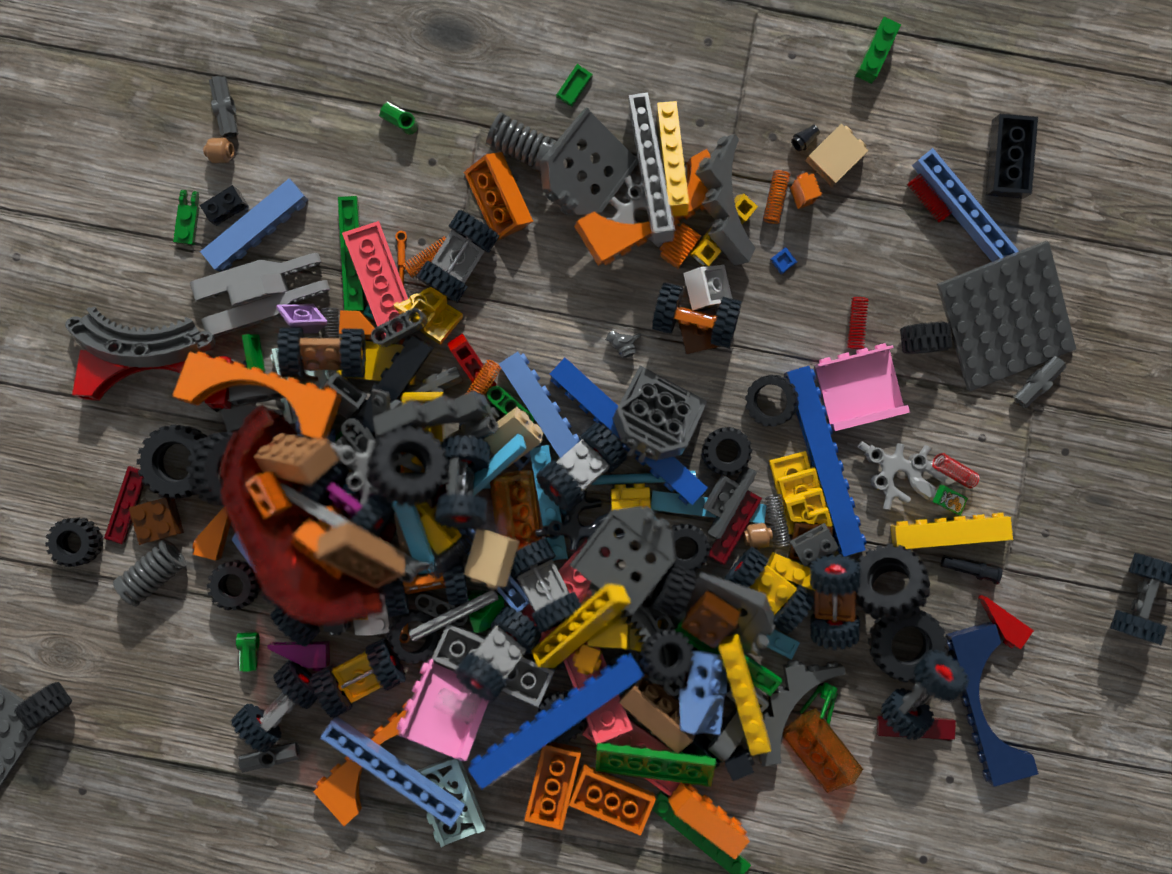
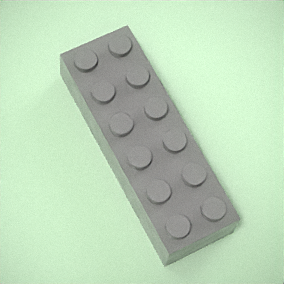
M450 623L446 626L432 659L455 670L467 654L475 653L486 636L475 633L464 626H456ZM523 654L506 677L507 685L502 691L539 707L555 668H539L533 657Z

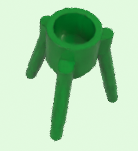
M824 682L823 686L818 685L817 690L800 710V713L803 714L819 693H821L820 697L825 699L820 719L824 718L830 702L825 730L828 731L835 700L838 695V688Z

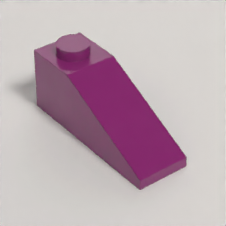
M330 641L310 642L308 646L304 647L301 644H296V642H272L267 645V649L301 666L312 668L313 671H320L330 665Z

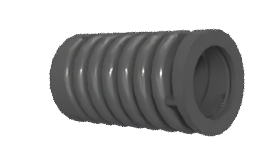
M502 112L495 118L486 139L487 145L499 151L502 150L505 154L509 153V156L522 160L524 164L528 163L530 167L540 171V160L556 142V140L550 139L549 136L544 138L543 133H539L537 136V130L531 131L529 126L524 128L523 123L518 124V121L515 119L511 121V117Z
M162 540L158 545L159 547H154L152 551L147 552L146 556L141 557L140 561L135 562L134 566H130L129 570L124 571L123 575L118 576L113 581L116 592L125 602L135 607L138 606L141 601L146 600L147 596H151L154 591H157L171 577H174L176 573L186 567L187 562L184 556L171 542Z

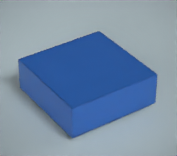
M786 247L770 259L781 275L797 263Z

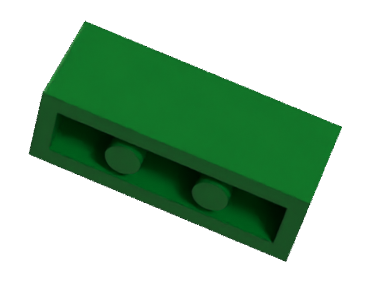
M886 17L882 18L857 69L856 77L871 84L881 70L901 24Z

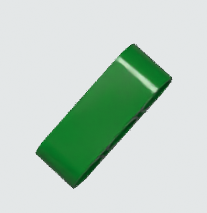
M493 386L488 390V399L505 415L508 414L506 405L513 402L516 404V407L529 415L534 423L532 414L501 387ZM494 390L501 391L502 396L499 400L492 399L491 395Z

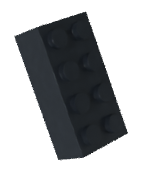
M998 114L992 119L986 196L1024 199L1032 194L1038 117Z

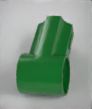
M389 102L383 104L380 109V118L400 128L408 135H412L418 130V123L411 113L405 112ZM408 120H411V121H412L411 125L408 126V127H405V126H404L405 122L408 121Z
M258 632L238 633L236 636V648L239 650V671L250 672L258 669L257 650L260 645V635Z

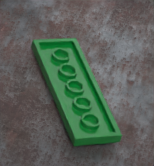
M598 743L595 771L711 787L716 759L708 756H692L686 753L677 754L669 751H655L648 748L640 749L630 746H617L610 743Z

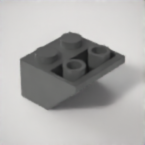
M334 370L321 388L324 391L325 388H329L337 392L336 394L341 398L338 412L347 419L359 408L367 396L353 382L342 377V374L337 370Z

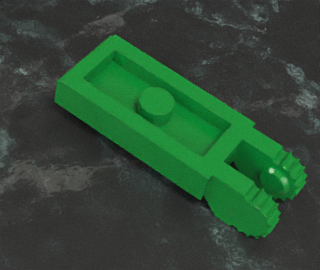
M181 190L173 242L195 245L199 216V192H192L191 206L187 205V191Z

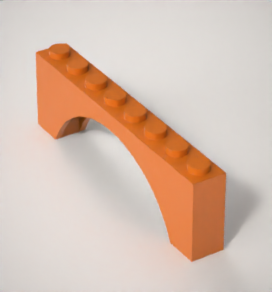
M707 149L694 155L686 163V184L689 201L688 215L672 216L673 227L677 226L682 218L687 220L694 216L696 210H705L702 202L708 189L695 173L700 161L706 157L710 158L711 155ZM595 212L581 218L574 226L598 266L603 263L605 266L615 260L614 257L619 254L621 256L628 254L631 251V247L635 245L638 247L642 246L648 241L647 238L652 236L650 221L637 224L619 223L608 220Z
M189 352L173 393V397L179 401L199 406L209 396L232 386L257 385L266 387L280 393L291 403L299 418L301 432L305 437L324 440L328 439L341 402V398L336 394L337 392L332 389L325 388L324 391L311 383L306 385L300 384V381L289 377L286 380L282 379L281 375L270 372L268 375L263 373V370L255 367L247 369L245 365L238 362L230 364L227 363V360L220 357L212 359L203 352H197V354Z
M407 702L402 705L403 710L399 714L394 712L387 719L389 723L385 726L381 724L373 731L375 735L371 738L372 741L380 745L398 734L397 726L400 719L406 715L407 711L404 709ZM345 756L344 759L346 761L342 765L338 763L330 770L331 775L327 778L323 776L316 783L317 787L313 791L343 826L349 823L362 809L359 784L363 767L348 756Z

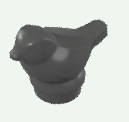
M611 331L605 340L611 342L613 348L618 350L622 358H627L636 354V347L633 344L641 337V334L631 336Z
M404 553L405 575L398 578L403 582L410 583L416 578L419 571L426 570V566L429 563L419 562Z

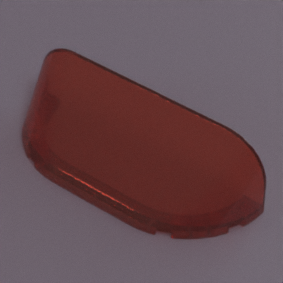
M260 405L243 420L244 424L238 432L233 433L224 452L220 476L223 477L221 495L224 506L264 590L287 613L305 621L326 624L339 623L381 614L383 612V604L377 588L345 572L337 580L291 544L293 535L308 519L319 523L315 515L289 501L291 506L283 513L264 519L246 486V483L253 477L264 474L254 456L259 453L263 446L269 445L278 434L297 435V433L281 415L264 405ZM277 478L279 483H284L299 493L302 492L301 489L305 486L302 482ZM329 501V502H328V505L323 506V507H325V508H327L328 506L336 507V506L332 503V501H331V502Z

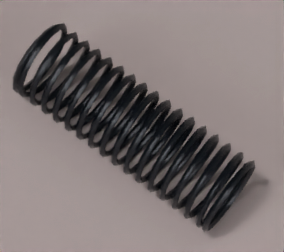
M463 534L426 566V570L431 577L438 580L440 576H443L447 570H450L456 562H459L463 556L470 552L471 549L469 547L472 546L464 537L472 544L473 540L467 534ZM428 567L430 568L431 572H432L437 578H435V577L429 572Z

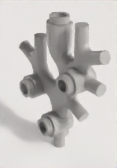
M628 176L624 181L628 187L626 199L629 202L624 204L613 197L609 203L617 209V213L613 218L606 219L619 223L637 224L635 221L636 212L639 210L647 211L643 183L641 178V183L639 185L635 184L632 177ZM631 192H634L636 194V197H633L631 195ZM652 236L649 237V238H647V239H649L650 241L653 242ZM663 242L654 244L659 247Z
M368 440L367 451L362 454L356 453L348 445L337 446L330 443L337 457L344 464H352L355 467V471L349 472L346 475L345 481L350 489L359 490L361 493L360 504L367 503L369 497L378 492L377 488H372L367 478V471L369 469L367 463L376 441ZM345 452H349L347 456H343ZM397 453L390 457V465L395 473H398L396 471L398 465H402L413 472H421L422 470L421 466L412 462V459L415 457L412 454Z
M863 441L860 442L858 448L865 452L864 455L867 460L872 463H878L882 467V472L871 478V485L875 489L884 491L885 501L883 509L891 510L894 498H898L905 504L911 499L894 486L893 478L898 472L907 474L910 485L919 495L926 500L934 499L937 492L936 487L922 478V472H928L942 483L948 477L933 468V461L927 460V455L931 451L929 446L924 445L919 454H912L906 460L903 456L904 444L897 443L895 453L887 455L879 447H874L872 444L869 446ZM873 452L876 453L875 458L872 457ZM879 478L881 479L880 485L877 484Z

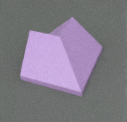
M314 304L276 305V309L288 325L292 328H302L304 333H318L327 325V320Z

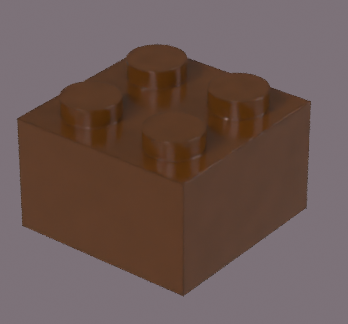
M161 498L129 507L139 545L184 533L175 499Z
M707 590L686 612L681 627L714 649L736 627L740 611Z

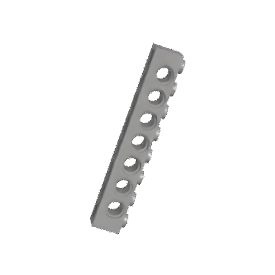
M648 92L629 95V113L653 243L673 241V221Z

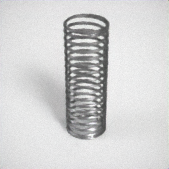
M322 308L321 314L323 316H338L339 314L323 313H338L339 309ZM325 317V319H338V318H339V317ZM327 320V322H339V320ZM327 323V325H339V323ZM325 326L324 328H339V326ZM322 328V330H323V331H322V333H323V334H322V336H323L322 339H339V338H325V337H339V335H324V334H339V332H324V331H339V329H324V328Z
M781 494L765 497V500H769L765 503H770L766 505L770 506L766 509H771L767 511L771 512L767 515H771L768 518H772L769 519V521H772L769 524H772L770 527H773L771 530L774 533L773 539L775 540L773 542H775V547L791 544Z

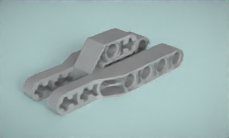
M319 253L308 254L283 263L257 260L190 282L195 302L210 297L216 298L217 295L228 292L232 306H239L202 318L204 331L210 332L213 338L279 318L282 315L276 309V305L295 304L298 301L330 291L327 280L318 281L289 291L285 279L286 275L320 265L322 262Z

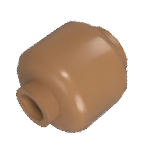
M210 138L203 147L204 155L208 157L211 163H228L234 157V146L226 138Z
M765 523L748 525L746 531L743 532L745 544L750 548L768 547L770 539H773L772 530L767 528Z

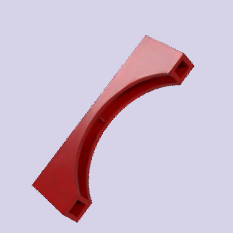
M80 350L72 395L81 400L100 401L114 384L131 374L152 369L170 370L181 374L186 360L158 367H128L104 361L86 350ZM220 356V358L227 360V363H234L230 357ZM229 388L209 396L204 400L205 404L211 408L231 409L232 402H230Z

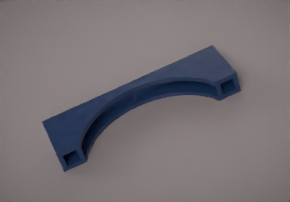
M987 622L945 634L948 640L946 648L951 652L952 660L954 662L958 661V666L963 667L965 670L963 673L968 675L967 680H969V684L962 692L961 701L963 706L967 708L968 714H966V719L973 729L971 736L979 750L977 751V757L980 763L983 764L984 770H982L985 781L995 787L1038 775L1034 756L1026 750L1011 747L1000 740L988 725L981 708L979 686L982 671L989 656L1001 644L996 624Z

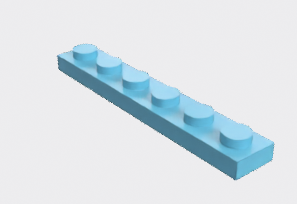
M549 445L538 446L530 450L542 525H549L555 520L562 523L559 506H556L555 502L549 499L550 497L544 493V490L540 488V484L537 482L536 474L551 462ZM564 535L559 536L557 539L547 538L556 555L552 559L553 561L568 558Z

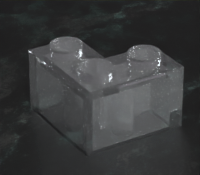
M463 685L459 695L447 688H443L439 691L431 708L467 725L472 722L482 699L477 694H473L465 685Z

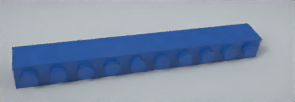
M564 357L549 374L552 377L550 381L558 388L562 386L566 390L564 394L572 401L576 399L580 403L578 406L586 414L590 412L595 416L593 420L596 423L606 426L613 435L620 439L612 419L618 405ZM622 443V447L629 452L630 448ZM636 450L635 454L637 455V457L635 459L638 461V457L641 454V452ZM645 457L643 462L638 461L643 466L647 464L651 468L649 472L657 479L661 477L666 481L663 485L671 492L674 490L680 494L678 498L685 505L688 503L693 505L708 489L675 457L657 461Z
M809 365L784 373L785 378L790 380L791 384H794V389L798 392L799 397L797 399L799 405L796 408V415L812 467L816 469L826 506L830 513L834 527L833 536L839 547V555L845 557L865 551L866 539L864 534L860 533V519L857 515L855 516L853 510L855 503L848 494L850 489L849 483L843 477L844 467L841 460L838 461L837 458L838 447L831 438L833 434L831 425L826 422L827 411L825 406L821 405L819 399L822 397L820 389L815 386V372L813 369H810Z
M631 653L628 655L622 654L616 659L617 663L611 667L607 665L599 671L601 674L595 678L591 676L583 682L584 686L579 689L575 687L567 693L568 697L563 700L561 698L551 704L552 708L548 711H540L535 716V720L530 723L529 721L523 723L519 727L520 730L515 734L512 732L507 734L503 738L502 743L499 745L495 743L486 750L487 753L482 757L480 755L474 757L470 761L471 764L468 770L480 788L483 789L644 677V672Z

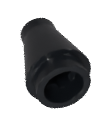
M812 125L794 134L791 139L793 147L797 151L806 150L816 136L820 134V130L816 125Z

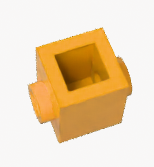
M582 644L580 651L577 650L573 657L574 666L578 668L577 672L588 676L589 673L593 674L595 670L599 671L602 664L600 657L603 651Z

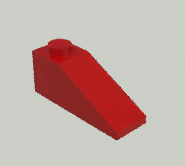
M462 333L447 343L469 379L474 383L475 378L479 375L478 373H481V368H484V364ZM495 381L492 382L491 387L497 385Z
M980 595L978 599L991 623L996 624L999 636L1004 639L1002 643L1011 649L1016 647L1021 650L1034 630L989 598Z

